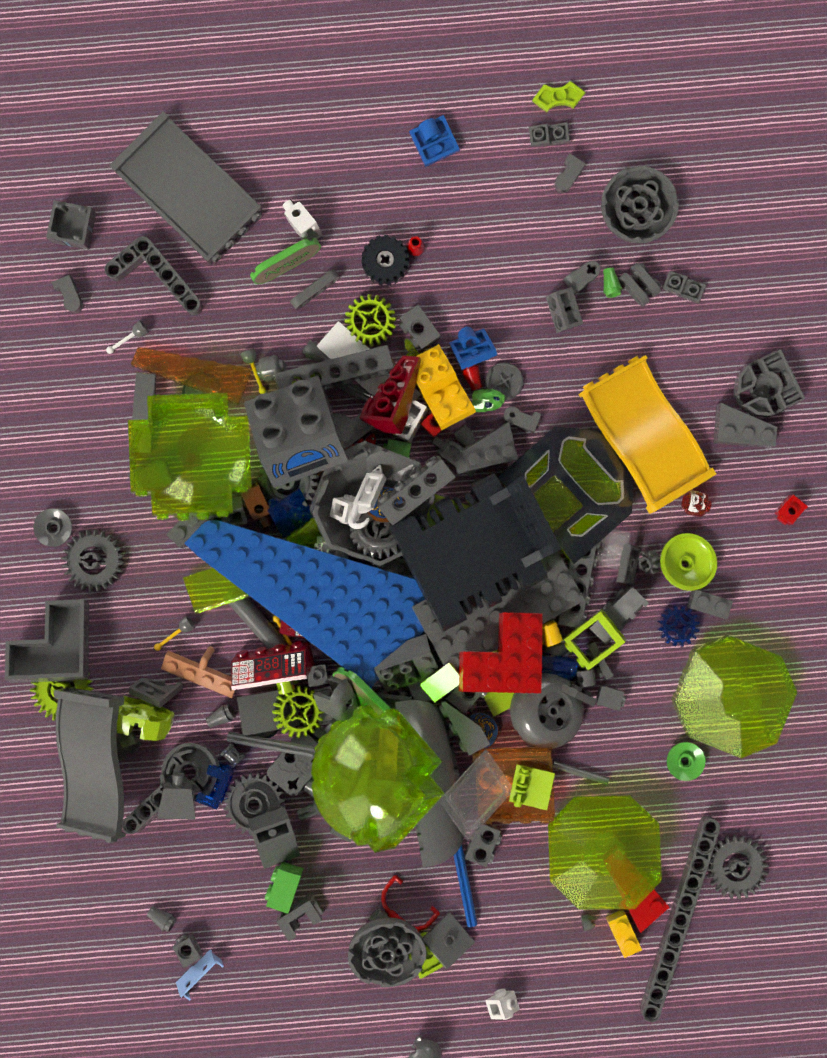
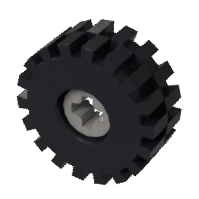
M379 235L376 236L375 240L371 239L369 244L365 245L361 255V262L367 278L381 286L383 284L391 286V283L396 284L398 280L404 278L405 273L408 271L409 253L401 240H396L394 236L391 238L388 235H384V237ZM382 256H384V257L389 256V257H390V258H389V262H390V263H389V264H387V263H383V264H382V263H381V262H382V258H381V257H382Z

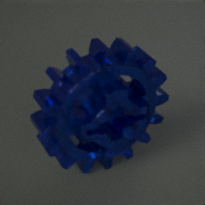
M677 605L673 606V610L666 608L667 614H660L663 620L657 621L661 624V627H658L657 630L663 632L660 638L666 637L665 643L668 644L672 641V646L676 647L677 643H679L680 647H684V642L691 644L690 638H697L694 632L700 631L696 628V625H699L700 622L694 620L697 615H691L692 609L685 611V606L682 605L679 610ZM681 613L687 616L689 621L682 619ZM672 616L670 623L666 624L669 617ZM677 621L678 623L685 624L684 626L680 627L679 630L671 628L674 627V625H677ZM690 628L689 633L685 636V632ZM668 631L675 633L676 639L671 637Z

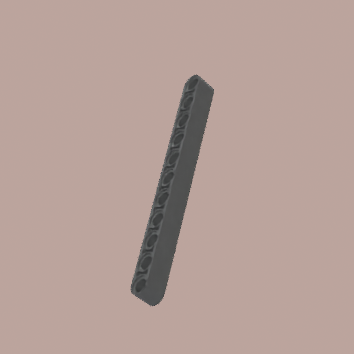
M704 816L699 821L640 1004V1011L648 1022H656L661 1015L720 831L719 823L711 816ZM708 822H713L714 824L711 830L705 829V825ZM707 840V847L700 849V842ZM696 859L702 860L699 867L693 866ZM691 877H695V884L691 886L688 885V879H690ZM684 896H690L688 903H681ZM678 915H684V919L681 922L675 921ZM672 933H678L676 940H669ZM666 952H672V956L669 959L663 958ZM665 970L666 975L664 977H658L657 975L659 971ZM654 989H660V993L657 996L651 995ZM648 1008H654L652 1014H646Z

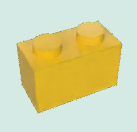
M623 909L605 917L624 958L642 950Z

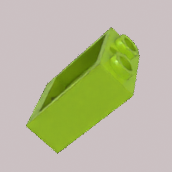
M603 609L568 634L564 639L566 642L564 643L565 647L569 652L576 654L578 657L576 659L582 668L586 667L587 670H590L626 642L624 635ZM598 620L615 643L592 661H589L573 641V638Z

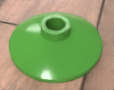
M682 742L673 746L669 751L667 767L675 778L682 781H691L702 774L705 768V756L697 745ZM684 757L688 758V762L686 764H682L681 762L682 758Z

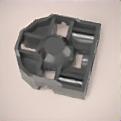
M780 349L743 366L735 378L734 397L739 407L753 417L769 418L805 399ZM754 364H757L761 372L757 376H755L751 368ZM780 372V376L787 386L783 387L782 381L776 373ZM771 388H775L773 396L769 394ZM749 389L754 400L743 404L739 394ZM794 394V396H792V397H790V398H788V399H786V400H783L784 398H786V397H788V396ZM775 400L779 410L773 412L769 401Z

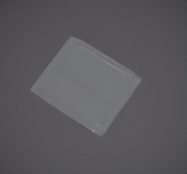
M485 750L443 795L439 802L465 839L469 841L511 794L512 786L490 753Z

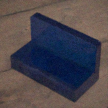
M542 652V673L554 674L570 680L575 679L579 664L576 659Z

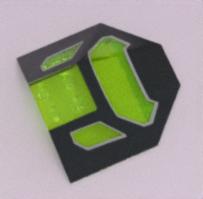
M554 427L497 477L506 488L515 479L522 475L524 476L562 548L561 551L573 564L632 514L634 478L599 429Z

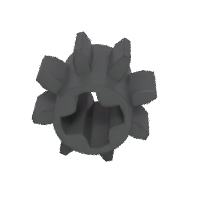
M655 550L642 552L643 557L638 558L639 568L645 571V574L659 572L658 568L661 567L660 555Z

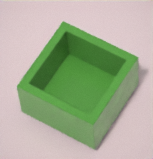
M281 862L280 866L276 865L271 877V881L274 883L269 885L265 895V900H268L266 907L289 913L304 868L286 862Z

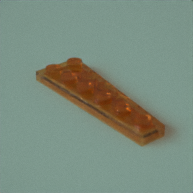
M142 347L137 348L131 365L135 368L155 373L157 376L237 405L240 403L252 374V369L231 364L225 365L216 361L199 360V358L183 357L179 354L165 353Z

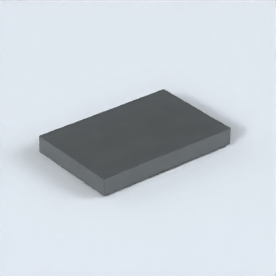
M278 690L237 697L243 736L278 730L276 725L280 721H273V718L277 717L278 714L272 713V710H278V707L273 706V703H280V700L276 698L278 695L282 698L285 696L279 694ZM288 702L283 710L284 718L290 712ZM295 707L296 713L294 716L299 715L297 707ZM295 719L287 724L291 727L300 726V720Z

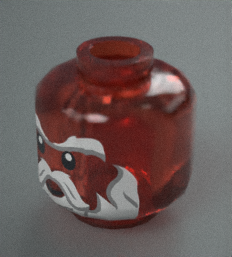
M694 490L684 494L681 502V508L684 509V512L687 515L703 517L706 512L710 511L712 505L706 493Z

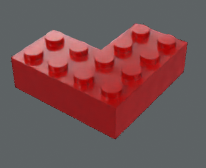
M499 613L498 652H459V692L541 693V613Z

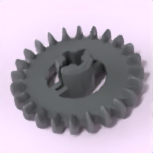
M260 470L263 476L258 477V480L262 481L259 485L263 488L262 492L266 495L265 499L267 502L270 501L269 507L272 508L275 505L276 511H280L282 507L283 513H287L288 508L291 513H294V507L301 511V504L308 506L306 499L313 501L310 494H315L316 490L313 487L319 485L314 482L319 476L313 474L289 482L290 486L286 483L275 488L265 470ZM298 488L292 495H282L278 492L280 489L295 491Z
M363 513L359 520L355 522L362 523L366 518H369L368 524L361 529L349 528L353 545H357L358 551L363 549L364 555L371 551V557L373 558L375 553L378 552L381 559L383 552H385L389 558L391 550L397 555L398 545L388 528L390 526L389 522H384L383 525V522L374 521L368 513ZM407 514V515H406L405 517H403L401 520L407 518V517L410 516V515ZM372 521H374L372 525L374 537H372L367 531V528Z
M94 529L93 535L90 530H86V536L79 532L80 539L73 536L74 544L67 542L70 549H63L68 556L61 557V559L67 561V563L62 565V567L68 568L64 575L71 574L68 581L76 580L74 587L82 584L81 590H85L88 586L89 592L93 591L94 586L97 592H99L101 585L104 589L108 588L107 583L114 585L113 578H120L117 572H123L119 565L125 564L124 561L120 560V558L125 556L124 554H119L122 547H116L118 540L111 542V534L105 537V531H102L99 535L97 529ZM95 546L102 549L107 558H102L97 552H88L84 556H81L85 549ZM93 558L105 562L91 563L89 561H82V559ZM80 563H83L87 569H98L101 565H106V567L99 574L92 575L85 572Z
M733 835L730 841L726 836L725 843L718 840L719 847L714 846L715 851L712 853L710 865L707 868V871L711 872L706 877L713 878L710 881V885L717 884L715 891L718 892L722 889L721 894L723 896L728 892L729 897L733 899L735 893L737 898L741 899V893H743L748 898V891L754 895L756 894L754 887L762 889L758 883L759 881L766 882L762 875H768L769 873L763 870V868L769 867V865L762 861L766 860L767 856L761 855L764 850L762 848L757 849L758 843L751 845V838L745 841V837L742 835L737 840V836ZM732 853H741L748 858L741 860L740 858L733 857L728 861L727 866L723 867L724 860ZM737 864L740 865V867H738L739 871L735 870L737 868ZM731 873L737 878H742L747 874L745 878L736 881L727 878L725 875Z

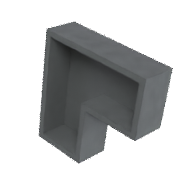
M84 599L45 601V639L6 641L5 680L10 683L88 680L89 603Z

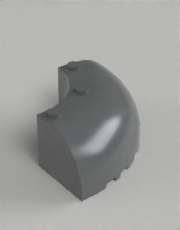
M419 700L395 702L423 868L435 866L447 861L459 850L465 832L463 819H467L465 807L461 808L457 787V781L460 780L459 770L454 769L449 740V738H453L452 730L450 727H447L446 718L443 716L440 708L429 702Z

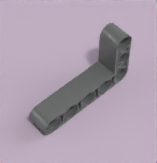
M147 237L137 238L105 265L106 275L113 281H121L145 261L190 315H198L203 309L201 301ZM144 243H148V249L145 251H141V245ZM133 255V261L126 263L127 256ZM155 258H161L159 265H152V261ZM114 267H119V272L116 275H111V270ZM166 273H173V277L170 280H164ZM179 287H185V292L182 295L176 294ZM196 301L197 307L193 310L188 309L189 303Z

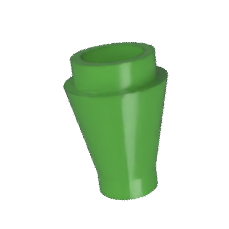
M614 268L604 269L603 293L606 294L607 298L621 295L622 287Z

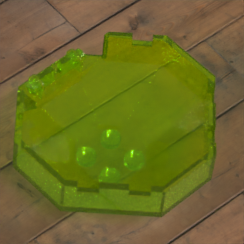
M729 635L722 636L692 649L688 656L689 659L686 667L683 669L678 681L679 684L676 692L671 699L686 736L741 759L777 744L797 695V690L782 656Z
M630 795L575 796L548 824L550 882L579 910L635 909L662 881L659 822Z

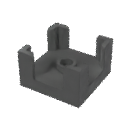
M312 892L292 904L288 914L284 912L279 913L276 923L288 942L296 938L294 931L299 929V924L296 920L305 915V913L313 925L322 921L321 915L324 913V910Z

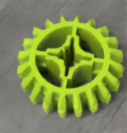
M368 294V300H364V297L360 296V303L356 299L354 300L356 307L348 306L352 312L345 313L347 317H350V319H345V324H351L346 328L349 331L353 330L350 333L351 336L357 335L356 342L363 339L362 345H366V342L369 341L372 347L374 340L380 345V338L385 342L387 341L385 334L392 336V332L389 329H395V325L390 322H395L396 317H390L395 314V311L389 310L391 308L390 303L384 306L385 298L378 302V295L375 296L374 300H371V294ZM367 306L376 307L371 312L361 311L362 308ZM381 310L386 316L385 326L377 319ZM356 315L364 322L360 331L355 326ZM374 316L375 323L367 325L366 318ZM372 328L380 330L379 333L374 335L365 334Z
M297 685L296 692L292 691L289 694H283L284 698L278 695L276 698L280 700V703H273V706L278 707V710H272L273 714H278L277 717L273 718V721H280L276 727L278 729L283 727L281 731L283 734L289 730V737H292L294 732L297 738H300L301 732L304 733V736H308L307 730L313 734L315 731L312 727H320L316 721H323V718L318 716L319 713L323 714L324 712L317 707L313 697L315 691L311 690L307 694L308 687H304L301 692V687ZM304 696L308 701L298 705L292 698ZM288 702L290 712L284 718L283 710ZM310 706H312L313 714L310 721H308L306 713ZM295 707L299 709L302 707V710L300 711L302 717H300L299 715L294 716V714L296 713ZM299 719L304 726L294 728L287 723Z

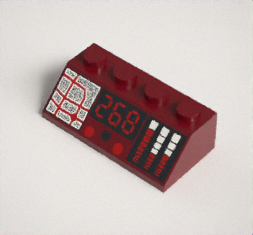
M297 641L286 646L278 644L268 649L260 647L255 649V651L248 652V650H242L237 652L231 661L232 690L306 679L315 664L310 643Z

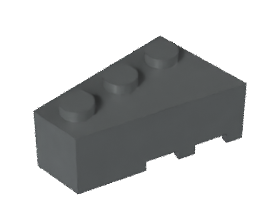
M723 403L716 405L713 443L762 448L776 446V426Z
M633 587L620 588L615 594L616 598L612 602L608 601L602 607L620 631L630 619L633 620L636 617V613L643 606L646 607L649 604ZM598 620L588 627L604 644L612 640V637Z

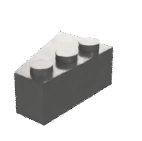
M509 422L495 428L490 433L453 455L457 473H466L518 460Z

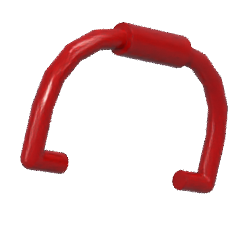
M393 875L382 891L381 902L390 918L404 920L395 911L390 910L386 902V893L395 881L400 885L403 883L402 879L397 875ZM431 906L429 909L434 915L428 922L422 926H414L418 931L427 929L440 915V912L435 907Z

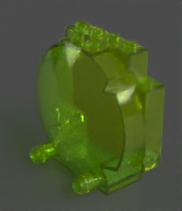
M227 393L147 396L148 419L128 420L131 493L135 494L136 497L151 496L152 516H157V520L169 519V516L177 518L178 521L190 520L189 517H197V520H208L209 516H213V514H217V517H228L229 513H233L232 492L244 493L252 488L248 416H228Z
M359 706L353 711V716L349 720L334 722L330 727L331 730L319 739V744L314 748L316 753L311 769L314 782L311 786L315 803L325 821L341 835L352 838L357 846L369 845L374 853L395 849L445 794L430 777L442 761L398 709H386L379 716L371 706Z

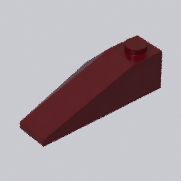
M404 355L389 372L390 377L384 384L381 383L377 387L378 392L374 397H369L359 417L360 420L385 433L402 434L409 417L421 361L420 357Z

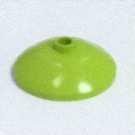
M685 533L673 537L665 544L660 556V565L665 578L673 586L681 590L694 591L705 587L714 578L717 570V557L712 546L704 538L695 534ZM682 562H686V568L682 566Z

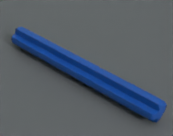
M461 845L454 854V860L467 926L474 927L477 926V918L463 847Z

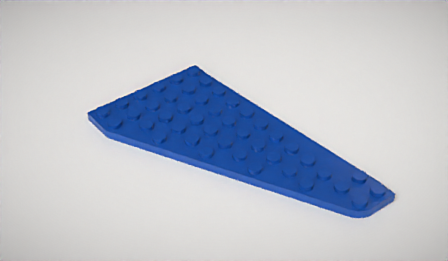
M210 520L203 523L184 543L199 558L346 670L356 673L370 688L379 680L374 668L407 640L419 637L424 632L423 627L411 608L425 600L415 579L219 520Z

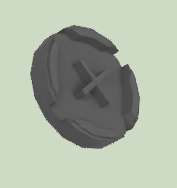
M498 363L488 371L485 378L486 389H495L505 395V401H508L520 393L523 386V376L515 365ZM494 396L495 399L500 400L498 396Z

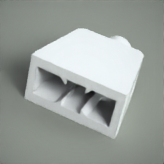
M290 199L283 204V208L286 210L284 214L288 222L302 240L309 239L312 241V238L318 239L322 236L317 222L300 202L295 204Z

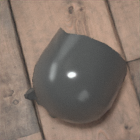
M419 1035L412 1045L413 1049L416 1047V1052L410 1053L408 1057L442 1058V1051L435 1041L422 1038V1035Z

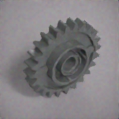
M259 772L256 777L249 773L248 778L245 775L241 776L242 781L235 779L236 786L233 784L229 786L232 791H226L225 794L229 798L223 800V802L228 804L223 810L229 811L225 817L232 818L229 824L236 823L235 830L241 827L242 834L248 830L250 836L252 833L248 819L282 808L284 805L281 803L286 800L280 797L284 791L277 790L279 785H273L272 780L268 781L267 774L261 778ZM250 800H257L259 802V807L252 808L250 806Z

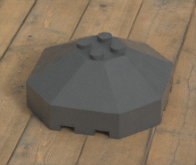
M363 441L345 450L348 462L324 470L310 506V511L325 544L329 548L381 566L402 556L400 549L397 547V555L391 550L389 558L383 552L381 559L378 552L372 558L371 551L364 555L363 549L358 551L357 545L354 546L353 540L350 538L349 524L340 523L339 520L330 517L333 498L344 497V495L356 497L366 473H371L379 465H381L383 474L386 477L384 486L393 488L398 482L406 481L410 478L409 475L415 469H421L422 466L415 459ZM419 485L411 486L410 492H417ZM434 494L409 513V515L413 514L422 530L423 526L419 520V515L423 514L427 519L430 505L433 504L435 499ZM372 521L367 528L368 533L372 537H374L372 529L374 521Z

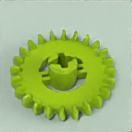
M72 680L77 689L94 690L93 687L88 686L93 682L92 680ZM67 681L31 682V684L36 686L30 689L31 692H36L31 699L38 700L34 706L41 705L39 713L46 710L45 717L53 714L52 720H56L58 703L49 694V684H52L51 694L54 697V690L60 689L59 687L61 686L64 688L71 687L70 683Z

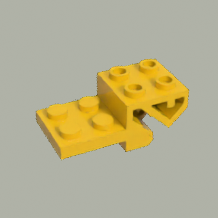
M439 344L416 356L421 358L416 384L420 388L419 392L441 430L476 413L473 404L458 381L453 367Z

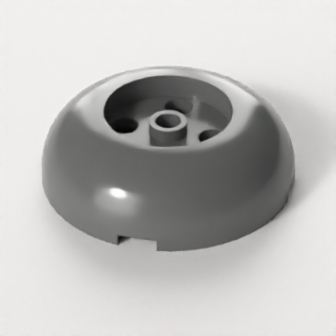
M646 166L626 168L618 172L608 182L601 200L602 216L609 230L618 238L636 244L652 242L663 236L673 225L679 207L676 189L669 178L662 172ZM632 191H638L639 197H632ZM649 201L654 202L655 207L653 209L648 207ZM639 205L641 208L638 210L635 207ZM623 206L628 207L629 212L623 213L621 211V208ZM643 217L645 220L644 224H640L637 218Z
M542 672L541 693H514L511 700L510 715L513 727L524 742L535 748L554 749L567 744L575 737L583 721V701L562 691L563 683L571 686L573 682L559 673ZM545 696L547 702L541 703V699ZM561 698L562 703L559 705L558 701ZM539 716L545 718L543 723L540 722ZM557 718H558V720H559V722H560L559 725L556 724V719H557Z
M390 917L372 920L359 928L352 937L348 949V961L352 972L361 981L369 985L370 982L379 984L384 988L395 987L409 982L420 973L422 965L426 960V947L419 931L404 920ZM398 948L401 949V951H400L399 953L396 952V949H398Z

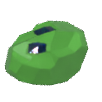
M495 389L476 390L472 394V404L476 412L496 410L505 401V395Z

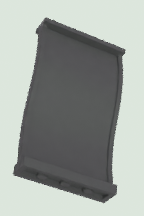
M164 111L109 165L210 265L213 262H218L222 257V253L234 246L238 236H243L249 230L248 226L252 222H257L262 217V207L204 153Z
M71 687L54 690V698L58 699L56 742L64 785L61 822L56 824V827L64 829L65 832H76L80 836L88 835L92 836V839H104L107 843L117 842V839L126 836V833L122 832L124 789L116 741L119 706L124 705V697Z

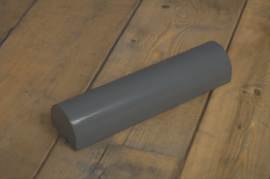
M233 587L223 596V599L267 648L288 643L239 587Z

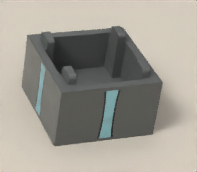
M54 200L46 238L51 243L89 250L96 212L91 207Z

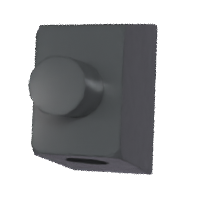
M173 773L172 782H165L157 819L195 820L196 804L193 784L184 783V773Z

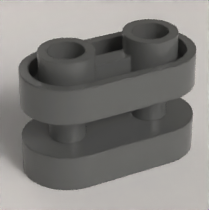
M635 263L630 268L632 273L630 276L624 273L618 279L632 298L640 306L644 307L649 302L647 297L649 294L655 297L661 292V284L656 278L652 279L648 274L649 270L644 264ZM636 280L644 287L643 290L637 285Z

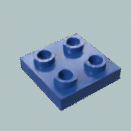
M444 115L436 119H427L419 124V127L409 131L425 167L460 151Z
M464 327L459 331L458 339L449 342L450 348L462 370L497 356V351L484 328L474 332L471 327Z

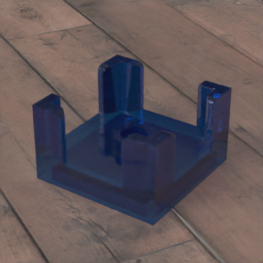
M219 762L220 767L209 764L206 772L207 775L218 778L214 786L215 791L210 795L198 793L195 802L216 810L223 803L225 793L236 769L222 762Z

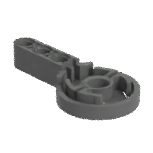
M185 743L173 748L164 759L162 775H160V786L123 820L122 828L127 834L141 832L158 816L160 807L158 797L160 793H163L165 782H172V772L184 773L187 765H192L196 770V775L192 780L184 776V783L193 784L195 801L210 795L216 788L220 778V765L211 749L199 743ZM146 806L149 807L151 811L150 816H147L145 814ZM132 820L137 824L136 829L131 827Z

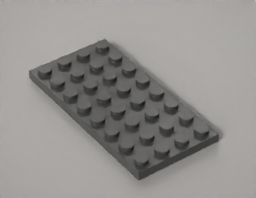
M558 551L540 560L547 572V579L524 591L514 574L512 575L519 588L517 590L511 588L507 577L502 579L508 595L503 596L495 583L502 602L489 609L479 592L478 594L484 605L481 609L476 605L472 595L467 597L469 604L472 606L473 613L468 614L462 601H460L459 603L465 612L467 620L443 633L426 600L411 607L443 666L450 662L459 671V652H492L497 650L499 613H541L543 624L583 602L585 599Z

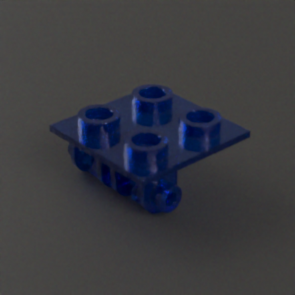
M300 488L281 501L274 498L268 501L269 509L267 510L282 538L313 518L309 505L304 506L302 504L306 499Z

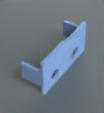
M211 949L176 982L181 998L184 996L190 1001L191 998L188 991L216 963L222 968L224 967L222 960L213 954Z

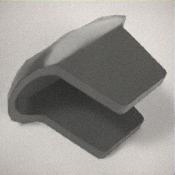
M330 676L328 681L333 692L331 697L315 692L313 695L319 710L333 717L340 724L347 725L354 720L359 710L356 695L347 679L342 680ZM346 703H351L349 708L346 709Z

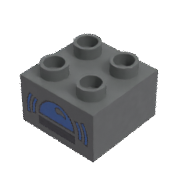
M319 376L296 381L290 386L271 393L260 394L254 399L244 402L259 460L274 488L348 462L330 402Z

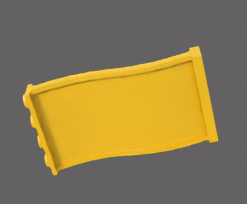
M645 355L640 359L638 356L628 361L629 365L626 367L623 364L613 369L614 373L611 375L608 373L598 378L599 382L596 384L593 381L583 386L584 391L578 395L580 398L583 397L604 437L633 476L647 503L646 509L651 514L715 476L716 472L713 468L709 467L692 433L660 390L647 365L646 359L648 358Z

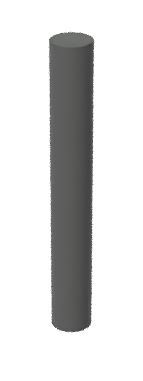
M553 761L552 768L606 785L609 782V777Z

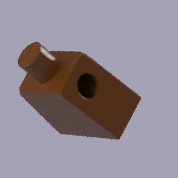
M259 482L241 489V495L253 520L258 519L262 528L271 525L272 521L268 515L271 513V509ZM260 504L263 509L258 511L255 506Z

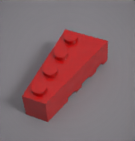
M616 844L601 856L636 927L641 933L670 907Z

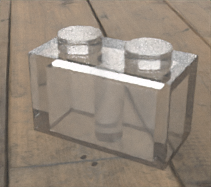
M614 529L601 540V543H603L601 551L598 550L597 553L598 566L619 570L624 543L629 544L630 532Z

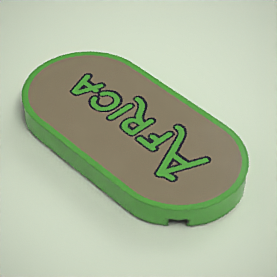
M312 238V241L304 239L260 263L255 268V273L251 272L250 277L253 283L263 284L300 265L313 257L320 250L321 245L316 238Z
M343 667L338 668L333 673V677L349 681L356 695L358 708L378 726L389 728L395 722V717H392L393 711L356 673L350 670L346 672Z

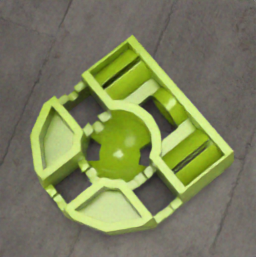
M123 695L124 705L119 706L117 733L129 735L133 726L139 724L138 727L142 728L140 739L153 741L165 739L172 727L174 712L164 707L158 708L142 699L139 700Z

